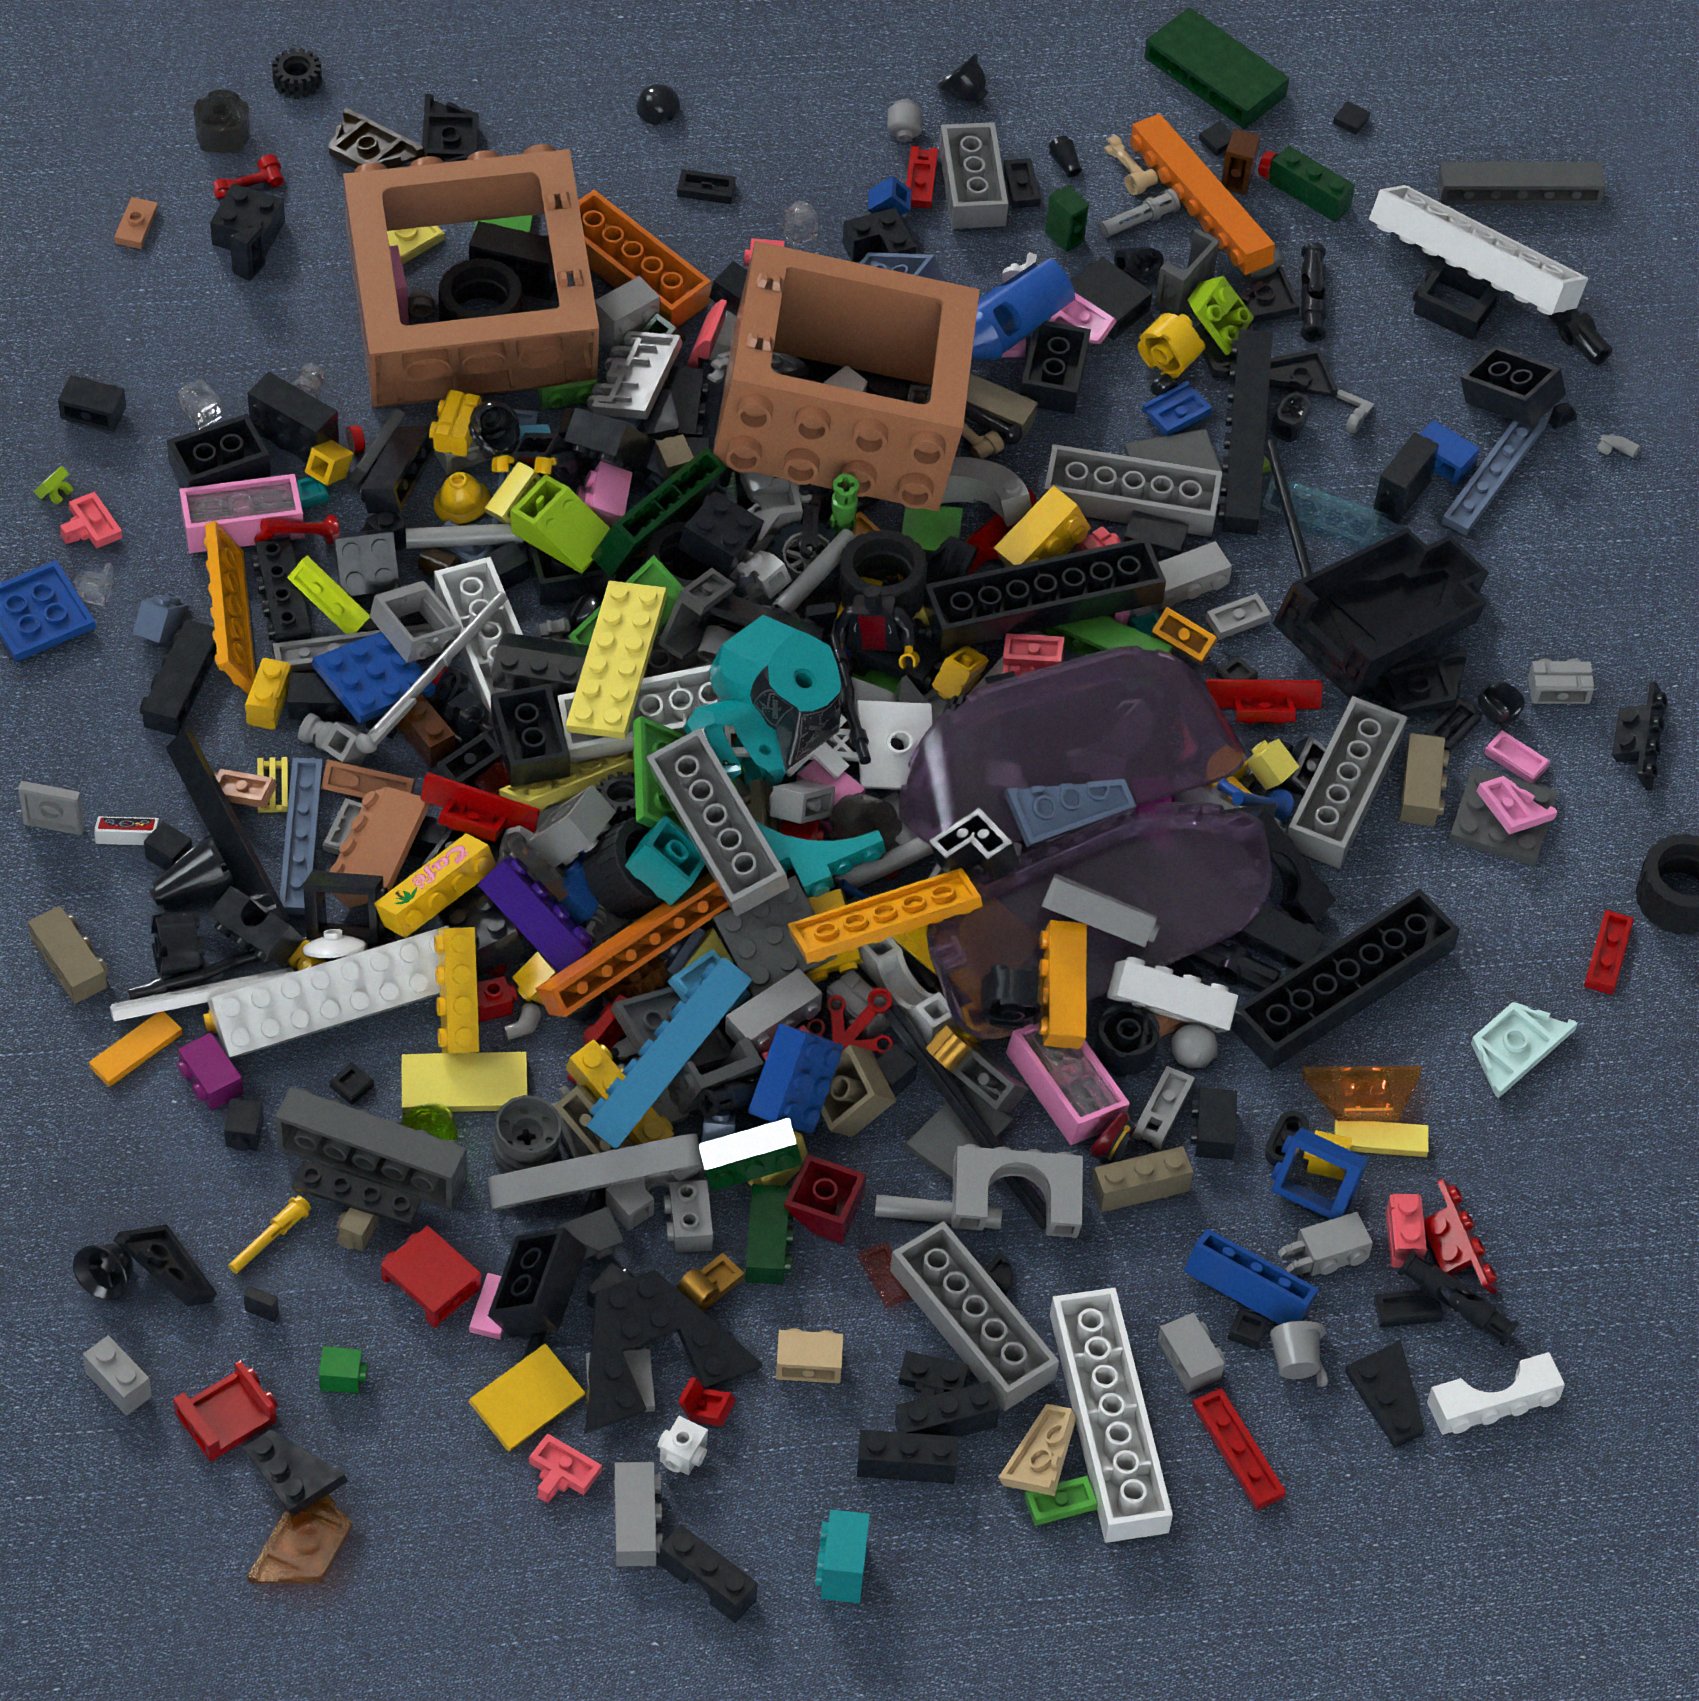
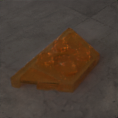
M1421 1066L1303 1067L1302 1079L1337 1121H1399L1420 1079L1422 1069Z
M329 1494L293 1518L285 1510L247 1575L248 1582L252 1584L322 1583L353 1529L352 1522L343 1511L338 1510L335 1506V1501Z

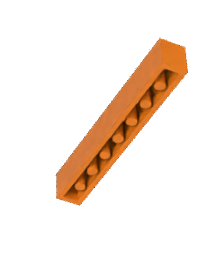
M1159 113L1133 123L1130 137L1132 149L1142 156L1146 165L1156 172L1163 184H1166L1176 192L1179 200L1187 208L1188 213L1196 218L1204 232L1209 233L1220 241L1219 249L1224 250L1230 257L1232 264L1237 266L1244 275L1272 265L1274 262L1275 243L1164 117Z
M709 872L695 881L671 906L666 902L662 903L535 989L549 1015L566 1017L730 906Z

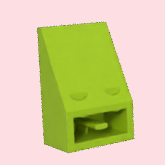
M547 474L510 511L512 534L581 574L594 561L591 555L610 530V527L569 487Z

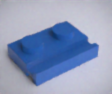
M1186 381L1144 403L1142 412L1150 417L1149 420L1164 436H1169L1211 415L1212 406L1196 389L1193 390L1190 387V383Z

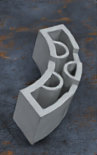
M970 457L954 458L941 504L983 501L990 505V509L999 514L1006 527L1016 525L1032 508L1026 485L1010 469L984 459Z

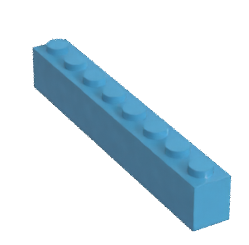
M725 957L716 966L713 963L709 964L700 976L704 980L703 983L700 985L698 982H695L684 995L689 1000L686 1003L680 1000L669 1015L673 1018L672 1021L669 1023L664 1019L653 1033L658 1038L654 1042L648 1039L638 1051L641 1059L637 1061L633 1058L621 1072L626 1076L623 1081L617 1077L607 1089L606 1093L610 1097L607 1100L601 1097L589 1111L594 1116L587 1124V1127L614 1149L620 1146L752 982V978Z

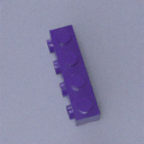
M510 855L502 860L477 885L547 961L560 972L580 959L594 946L590 941L591 937L583 927H577L569 919L570 914L564 906L553 902L548 896V889L540 881H534L528 875L526 865L520 859H514Z

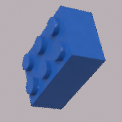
M779 1023L748 1113L770 1122L790 1118L793 1129L813 1134L819 1121L826 1095L830 1090V1084L836 1067L840 1062L844 1045Z

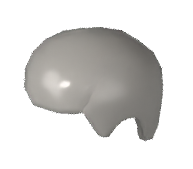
M1198 1023L1184 1025L1172 1037V1055L1180 1065L1185 1067L1206 1068L1214 1058L1218 1057L1217 1038L1208 1026Z

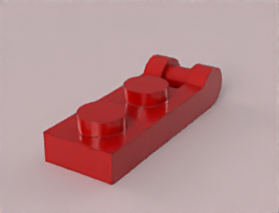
M911 146L906 186L911 189V207L931 209L938 148L923 150L919 149V146Z

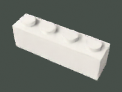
M1127 957V960L1115 963L1107 998L1122 1003H1132L1134 1007L1141 1009L1144 1007L1151 1012L1189 1024H1202L1217 1033L1230 1031L1238 995L1230 993L1229 987L1215 983L1208 986L1202 984L1200 978L1192 975L1179 977L1173 975L1172 969L1163 966H1155V969L1144 966L1145 961L1135 957Z

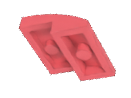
M721 299L708 312L689 357L687 367L700 368L703 358L709 360L726 318V300Z
M1006 633L1002 673L1014 671L1019 683L1031 689H1048L1061 686L1065 638L1060 636Z

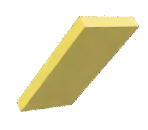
M526 1052L402 1054V1113L499 1111L502 1105L510 1099L527 1095Z

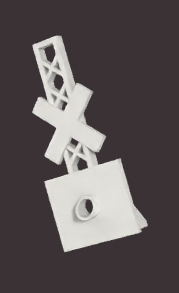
M858 700L856 702L861 727L866 730L869 739L867 746L871 756L870 763L866 765L860 764L857 752H853L845 744L849 739L850 729H839V732L829 739L835 746L834 748L825 742L786 771V774L791 777L807 760H817L837 779L850 766L846 761L859 762L860 785L866 789L911 790L915 793L932 791L936 782L931 703ZM842 714L840 717V727L847 721ZM725 725L723 733L731 746V733H737L734 726ZM897 738L901 740L904 749H894L890 743L891 739ZM731 747L736 757H751L745 747Z

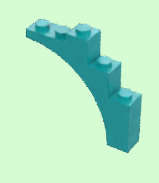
M755 820L785 873L791 869L794 870L807 898L819 897L834 888L833 875L846 874L854 866L863 862H873L880 858L883 853H886L884 841L879 830L856 838L817 841L781 834Z

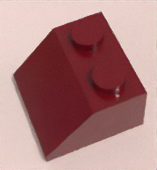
M807 1154L784 1202V1208L812 1234L843 1244L865 1196L866 1174Z

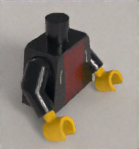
M525 433L513 453H510L509 456L502 455L492 458V472H509V464L514 467L517 462H521L534 469V472L538 473L541 478L547 474L560 483L567 485L570 489L576 488L582 481V476L577 472L582 465V458L575 451H572V447L556 433Z
M877 586L866 587L863 590L864 595H856L853 605L846 606L836 619L834 634L838 635L842 650L844 644L847 645V650L862 649L902 652L904 647L905 653L899 658L900 667L902 669L906 668V656L912 658L913 668L916 667L920 657L917 652L913 651V646H916L914 620L903 608L899 607L897 598L894 596H881V589Z

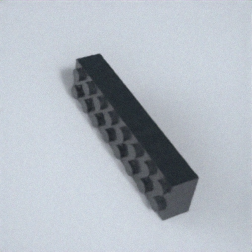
M1148 537L925 584L923 608L939 649L944 651L1004 638L1006 633L1022 634L1160 604L1164 600L1166 579Z
M1418 889L1235 1008L1231 1029L1270 1070H1273L1453 951L1460 929L1421 889Z

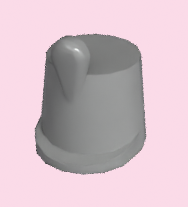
M1291 1321L1280 1324L1271 1330L1270 1337L1278 1372L1281 1377L1303 1379L1316 1375L1319 1387L1327 1385L1328 1377L1320 1360V1339L1326 1333L1323 1324L1311 1321Z

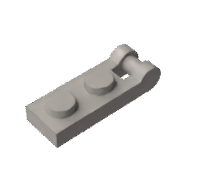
M1166 1066L1138 1121L1132 1138L1140 1142L1142 1139L1152 1143V1147L1161 1150L1194 1085L1195 1077ZM1150 1123L1159 1126L1157 1132L1148 1128Z

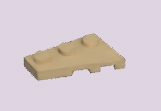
M1050 1404L1044 1406L998 1478L1003 1486L1055 1496L1077 1418L1072 1408Z

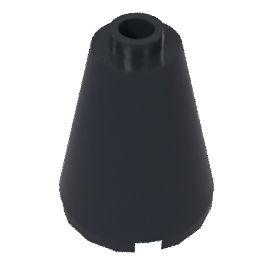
M210 835L201 840L152 881L154 888L149 890L157 907L163 904L165 909L223 895L230 886L238 889Z

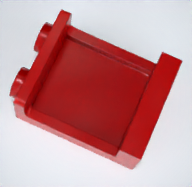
M428 1225L420 1232L417 1231L411 1234L405 1244L396 1252L392 1251L387 1254L381 1264L382 1280L385 1283L392 1280L425 1310L426 1321L434 1328L481 1289V1273Z
M241 1360L234 1363L235 1371L192 1398L189 1399L184 1392L173 1398L175 1415L210 1462L277 1422L275 1409L278 1407L274 1396L270 1391H263L259 1385V1377L252 1367L246 1368Z

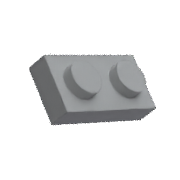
M1256 593L1207 611L1205 619L1220 640L1269 622L1271 613L1259 594Z

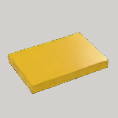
M545 1343L471 1397L468 1402L506 1450L510 1452L583 1398L586 1393Z

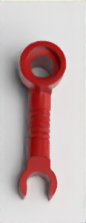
M268 154L261 157L257 162V167L260 171L258 173L233 180H215L213 182L215 187L213 192L216 199H223L232 184L248 187L268 182L271 188L281 186L284 183V178L280 171L281 164L277 156Z

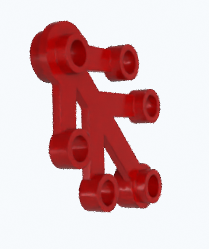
M878 987L869 993L867 998L868 1006L846 1031H844L843 1012L846 1009L845 1000L839 995L831 996L827 1001V1008L831 1013L832 1037L834 1042L844 1045L843 1050L849 1045H853L872 1052L876 1051L878 1054L883 1055L893 1046L891 1038L887 1035H880L876 1039L855 1040L877 1014L885 1013L892 1006V995L887 989ZM877 997H883L886 1000V1004L878 1007L874 1004V1001ZM834 1000H839L842 1002V1007L839 1010H833L831 1003ZM818 1018L811 1019L807 1024V1030L809 1033H812L810 1027L814 1023H818L822 1026V1030L815 1035L822 1037L826 1031L824 1022ZM880 1040L889 1042V1047L886 1050L878 1048L877 1044Z

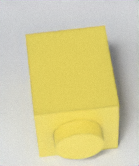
M1279 738L1270 743H1267L1266 740L1260 742L1251 750L1253 755L1247 760L1249 762V769L1265 790L1283 783L1300 767Z

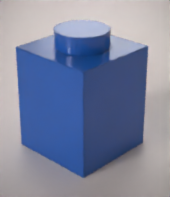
M894 176L869 189L868 211L871 214L894 207L899 216L911 211V189Z

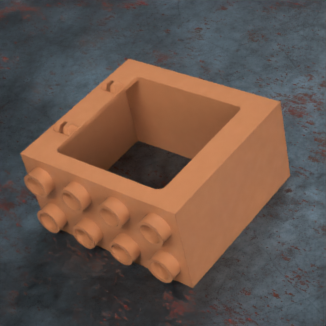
M538 144L527 148L523 154L500 156L495 151L482 150L469 155L467 160L444 163L438 157L428 156L416 159L408 167L387 169L381 163H366L358 166L353 173L343 174L346 231L372 408L446 400L450 390L460 391L465 395L469 393L483 396L535 390L597 379L599 323L570 149L556 150L551 145ZM545 214L559 300L558 308L415 325H403L400 322L387 231ZM567 274H573L574 286L568 287Z
M755 241L734 325L713 454L726 467H731L735 471L743 473L754 472L783 478L799 485L810 483L811 485L833 489L834 479L840 474H851L859 482V489L856 493L858 497L868 496L901 503L912 509L924 508L939 512L964 426L980 289ZM773 352L843 367L847 365L852 369L932 385L930 402L927 404H917L777 374L771 368ZM846 481L843 483V488H846Z

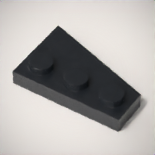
M167 1224L120 1231L113 1241L124 1249L185 1305L194 1306L211 1303L216 1297L217 1292Z
M1401 1341L1346 1366V1375L1394 1448L1423 1435L1424 1427Z

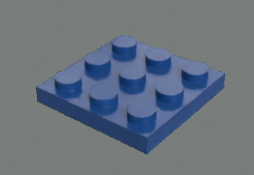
M57 560L0 583V638L15 662L96 628L94 618Z
M381 631L315 656L312 660L313 668L359 724L386 714L424 673L415 661L406 663ZM431 681L419 695L422 694L425 698L435 695V684Z

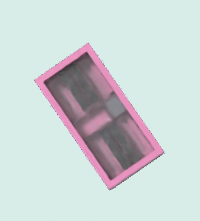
M295 474L179 489L189 554L207 551L204 545V538L206 537L205 524L216 521L240 547L256 545L254 538L262 532L260 523L263 519L303 522V512ZM276 533L270 540L290 537L291 540L304 539L305 534Z
M1032 1023L1024 1026V1028L1014 1030L1006 1054L1070 1145L1103 1133L1120 1113L1128 1111L1129 1101L1085 1040L1080 1049L1043 1046V1035L1038 1033L1039 1023L1035 1025Z

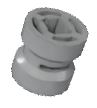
M310 713L301 723L298 739L307 744L312 742L316 745L317 749L327 752L321 746L334 723L330 721L325 723L321 721L319 716Z

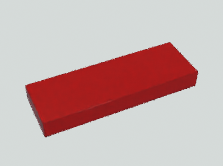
M1605 910L1583 987L1613 995L1632 929L1633 917Z

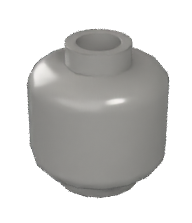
M901 99L896 101L887 111L888 133L900 142H909L920 135L922 132L921 108L912 100Z

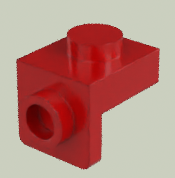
M691 1377L682 1391L678 1402L690 1421L723 1426L736 1400L732 1393L705 1389L698 1378Z

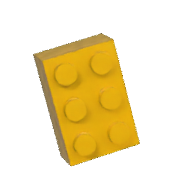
M1053 485L994 549L1005 567L1065 555L1077 543L1082 542L1086 538L1091 527L1079 506Z

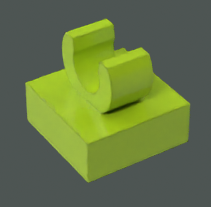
M61 465L33 492L41 500L49 493L51 501L58 505L63 500L58 494V489L64 491L67 496L73 491V487L68 482L62 481L69 475V472Z

